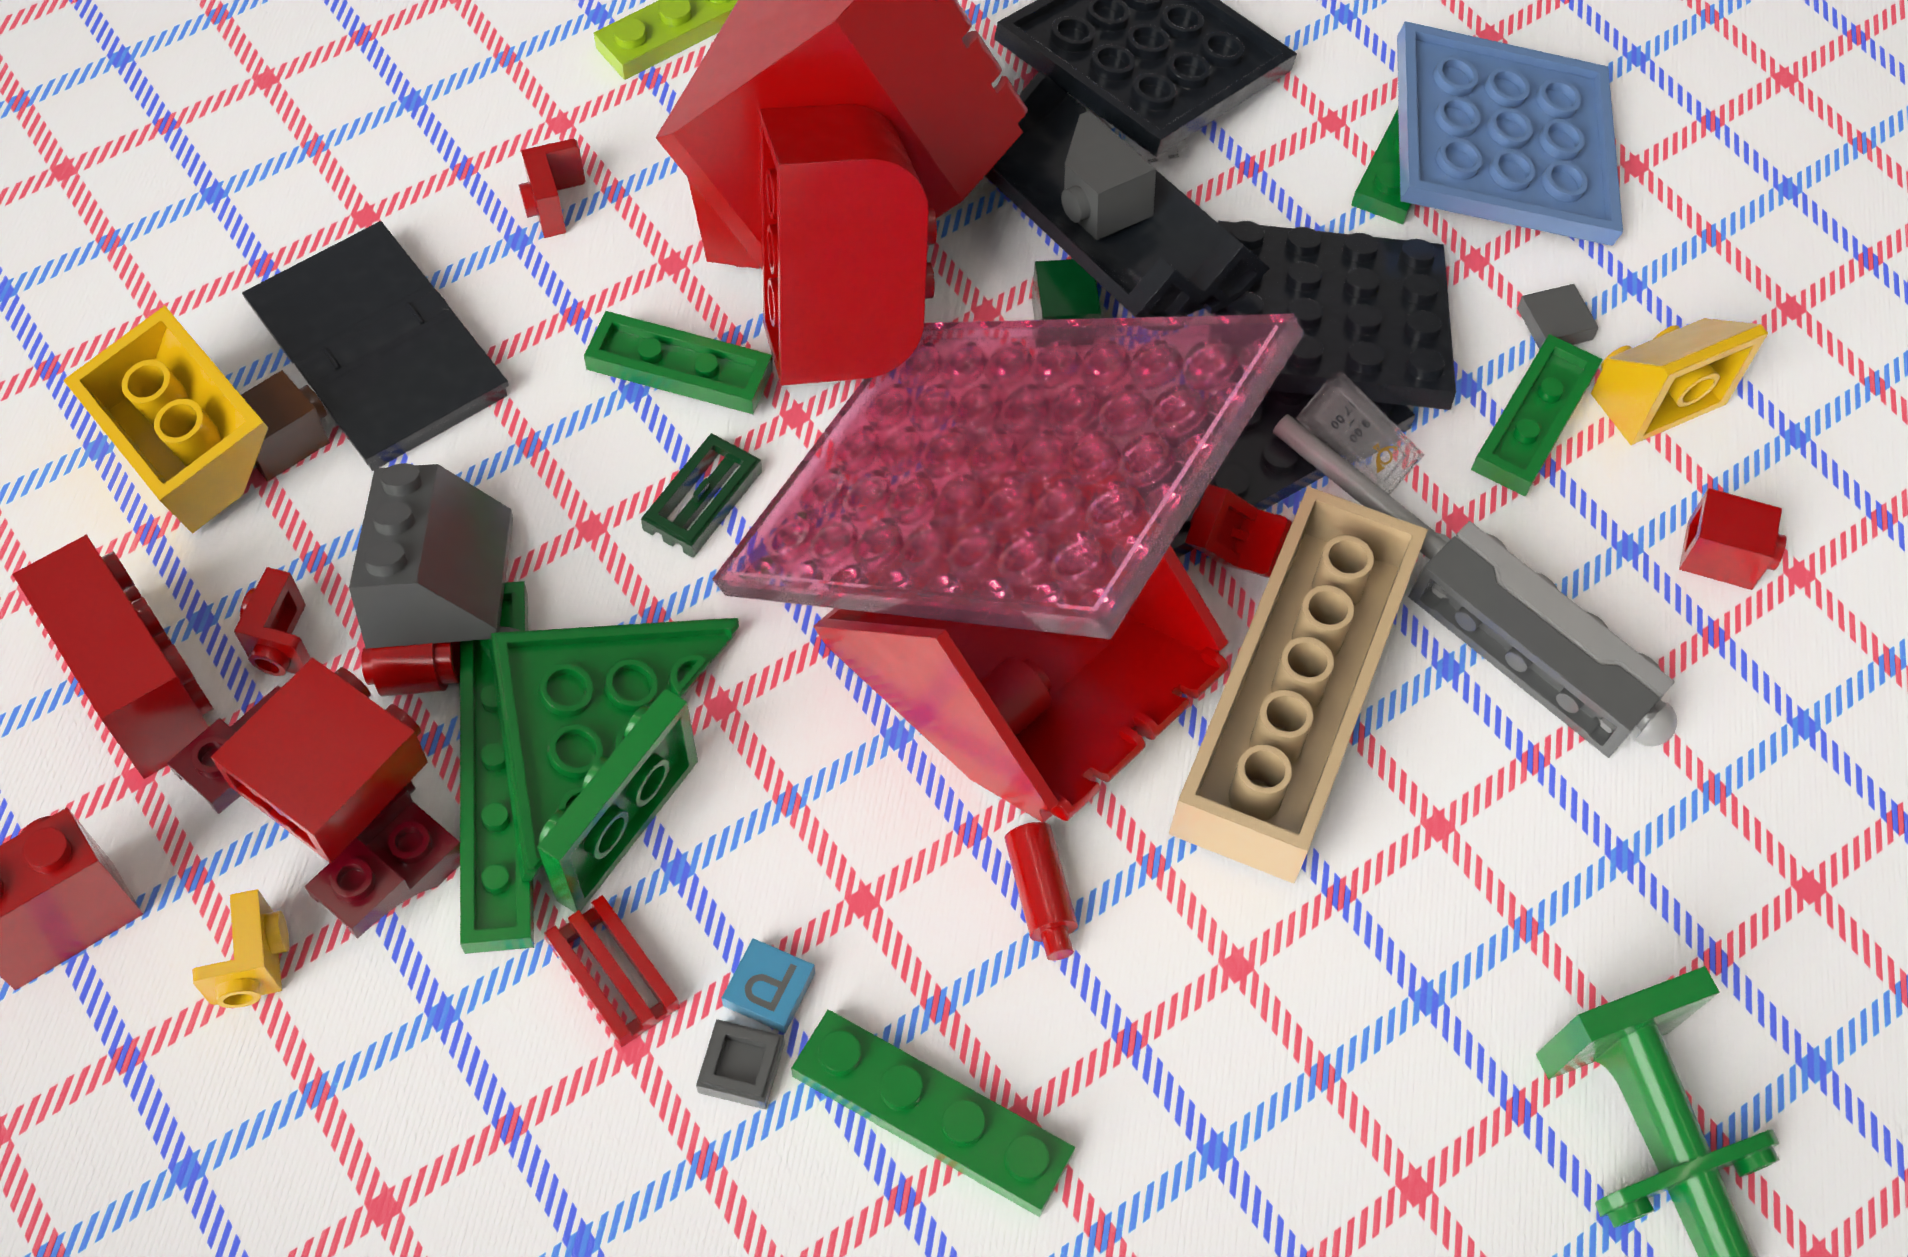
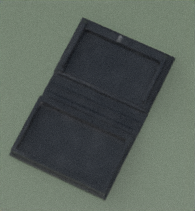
M382 221L241 292L246 302L291 363H294L298 371L314 390L325 409L371 471H374V468L387 464L508 396L506 388L509 386L508 380Z

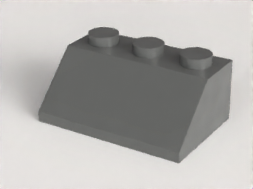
M400 463L387 468H374L349 584V591L366 649L490 639L491 633H498L513 526L511 508L439 464L413 465Z

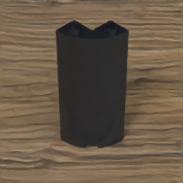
M1038 72L1021 91L1019 96L1028 108L1026 115L1018 123L1023 133L985 177L1134 317L1151 325L1178 326L1187 323V315L1201 309H1205L1212 315L1243 295L1270 269V267L1157 170L1154 215L1099 240L1093 238L1080 224L1074 223L1069 219L1064 211L1061 200L1065 183V161L1079 116L1088 110L1060 88L1044 72Z

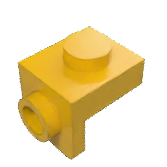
M258 889L230 894L234 960L192 969L193 984L212 1005H219L225 1008H240L258 1002L261 995L282 991L279 953L288 952L289 950L288 928L283 912L281 910L273 912Z

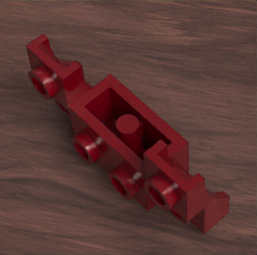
M278 685L232 726H229L219 717L167 763L174 775L190 785L218 814L241 797V795L228 785L211 756L281 688ZM412 781L396 795L331 864L329 863L304 886L310 897L326 907L347 926L350 933L357 939L379 919L404 901L423 891L438 887L460 866V841L413 802L410 794L416 790V787Z

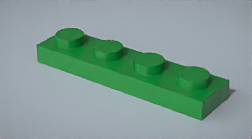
M827 1009L791 1067L792 1077L1038 1217L1044 1211L1074 1155L1075 1146Z

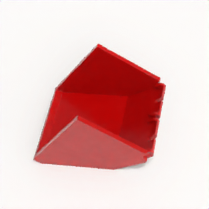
M738 0L655 138L762 269L760 109L854 104L865 106L881 113L896 128L917 176L922 182L928 207H933L937 219L961 203L1021 136L1023 131L1018 123L1026 115L1028 108L1007 76H1001L998 84L993 88L992 83L999 77L1002 68L978 31L968 32L972 27V22L957 0Z
M1127 472L988 478L813 626L825 645L970 780L1042 823H1045L1052 815L1063 821H1069L1101 790L1098 782L1090 781L1093 776L1104 782H1110L1145 749L1146 743L1141 736L1154 740L1190 706L1189 699L1179 695L1183 693L1194 699L1199 698L1229 669L1228 662L1219 653L1229 641ZM1008 657H1015L1022 661L1026 659L1034 661L1044 670L1052 685L1051 690H1049L1052 699L1051 707L1017 736H1015L980 682Z

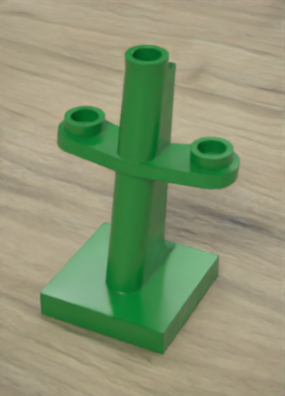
M1706 966L1578 1014L1536 1053L1548 1080L1593 1062L1603 1065L1616 1080L1659 1171L1654 1176L1597 1200L1595 1206L1600 1217L1608 1216L1614 1228L1621 1227L1654 1212L1655 1210L1649 1198L1668 1191L1698 1257H1756L1719 1170L1733 1165L1738 1176L1741 1178L1780 1161L1773 1148L1780 1144L1774 1129L1711 1152L1662 1037L1673 1031L1720 993Z

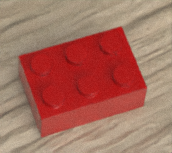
M86 534L12 574L98 716L143 779L168 766L167 763L209 727L203 715L214 710L213 706L197 683L179 651L165 633L152 609L136 588L114 550L101 557Z

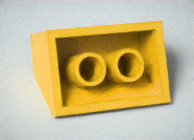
M165 305L63 380L158 500L192 534L243 496L268 427Z

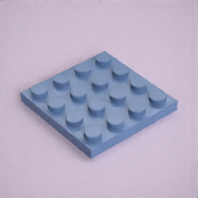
M1405 21L1397 35L1400 201L1613 246L1623 233L1608 66Z

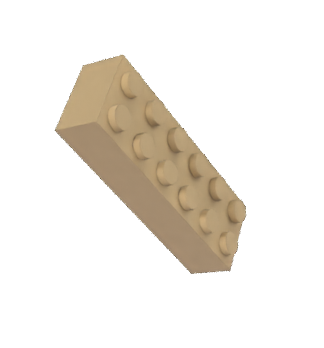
M1307 486L1178 799L1169 835L1293 884L1295 883L1310 848L1428 529Z

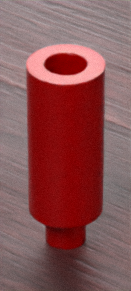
M1032 822L1020 825L1010 830L1004 839L1029 936L1033 941L1043 942L1048 960H1062L1074 953L1069 934L1078 928V923L1053 831L1048 823Z

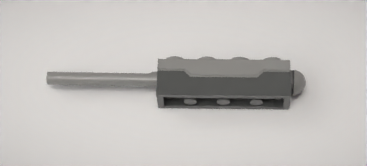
M1287 414L1278 422L1273 430V434L1361 505L1428 529L1420 552L1430 561L1423 567L1408 597L1607 758H1610L1636 727L1641 732L1634 741L1644 746H1659L1672 738L1677 728V715L1673 707L1661 699L1675 681L1661 671L1658 664L1652 658L1634 650L1611 632L1602 619L1583 610L1560 592L1551 579L1535 572L1509 552L1503 542L1494 535L1485 533L1471 521L1452 539L1445 534L1436 533L1292 416Z

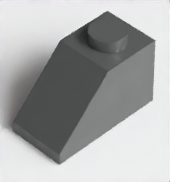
M1087 111L1079 116L1065 161V183L1061 200L1064 211L1069 219L1074 223L1080 224L1093 238L1099 240L1154 215L1156 168L1092 112Z

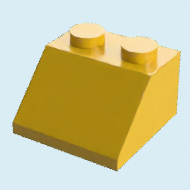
M1703 318L1682 328L1678 325L1670 326L1646 343L1634 348L1630 345H1625L1609 354L1601 364L1602 371L1590 394L1628 443L1634 445L1726 405L1764 342L1768 332L1761 324Z

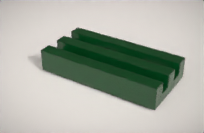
M711 433L642 516L641 524L643 531L652 536L656 532L661 534L663 542L672 547L676 543L681 545L683 553L694 558L762 473L761 459ZM719 454L724 456V459L711 475L705 478L693 492V497L673 522L668 520L669 515ZM739 465H741L732 475V477L728 480V482L724 485V487L720 490V492L716 495V497L712 500V502L708 505V507L699 516V518L695 521V523L691 526V528L687 530L689 526L693 523V521L702 512V510L706 507V505L710 502V500L714 497V495L718 492V490L722 487V485L735 471V469Z

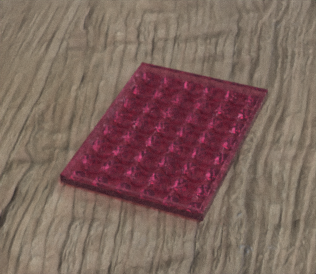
M1294 314L924 323L920 342L904 363L881 376L863 379L712 580L725 596L1111 639L1304 333Z

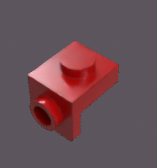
M568 139L521 150L528 181L518 184L527 218L538 216L544 238L566 233L557 191L581 186L586 182L581 153L576 139Z
M1208 484L1200 505L1192 515L1191 528L1185 543L1222 565L1270 578L1292 521L1285 516L1259 510L1228 489Z
M266 567L256 588H251L246 593L240 608V620L234 629V633L248 656L249 662L260 671L274 676H284L286 672L296 674L311 659L302 639L292 634L306 607V603L290 572Z

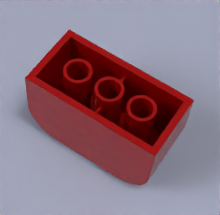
M842 104L760 109L763 326L780 384L783 386L858 380L886 374L904 363L918 346L924 329L925 299L933 298L935 292L933 267L931 262H927V245H935L937 240L936 215L933 207H928L922 182L917 176L904 144L894 125L885 116L876 110L861 105Z

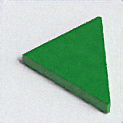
M738 618L491 633L489 648L522 882L532 881L544 867L537 846L539 845L540 834L546 822L559 809L567 810L583 790V781L592 765L603 756L608 758L623 741L626 727L634 713L643 705L651 706L664 689L683 699L735 636L739 628Z

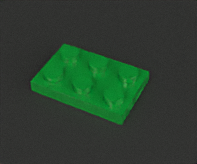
M664 689L651 706L643 705L634 713L626 727L623 741L609 758L603 756L592 765L583 781L581 793L567 810L559 809L541 831L537 849L556 901L574 913L578 910L580 912L583 910L698 763L688 703L669 690Z

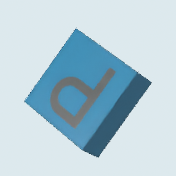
M752 938L721 997L722 1004L730 1010L782 1033H786L816 974L815 965Z

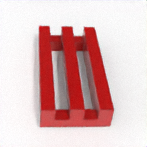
M602 894L591 902L592 908L583 914L580 910L567 917L569 920L568 924L560 929L555 925L544 932L551 948L622 1048L678 1010L680 1005L675 994ZM602 923L657 999V1004L651 1008L647 1006L593 930L598 924ZM577 938H581L636 1016L629 1023H624L569 945Z

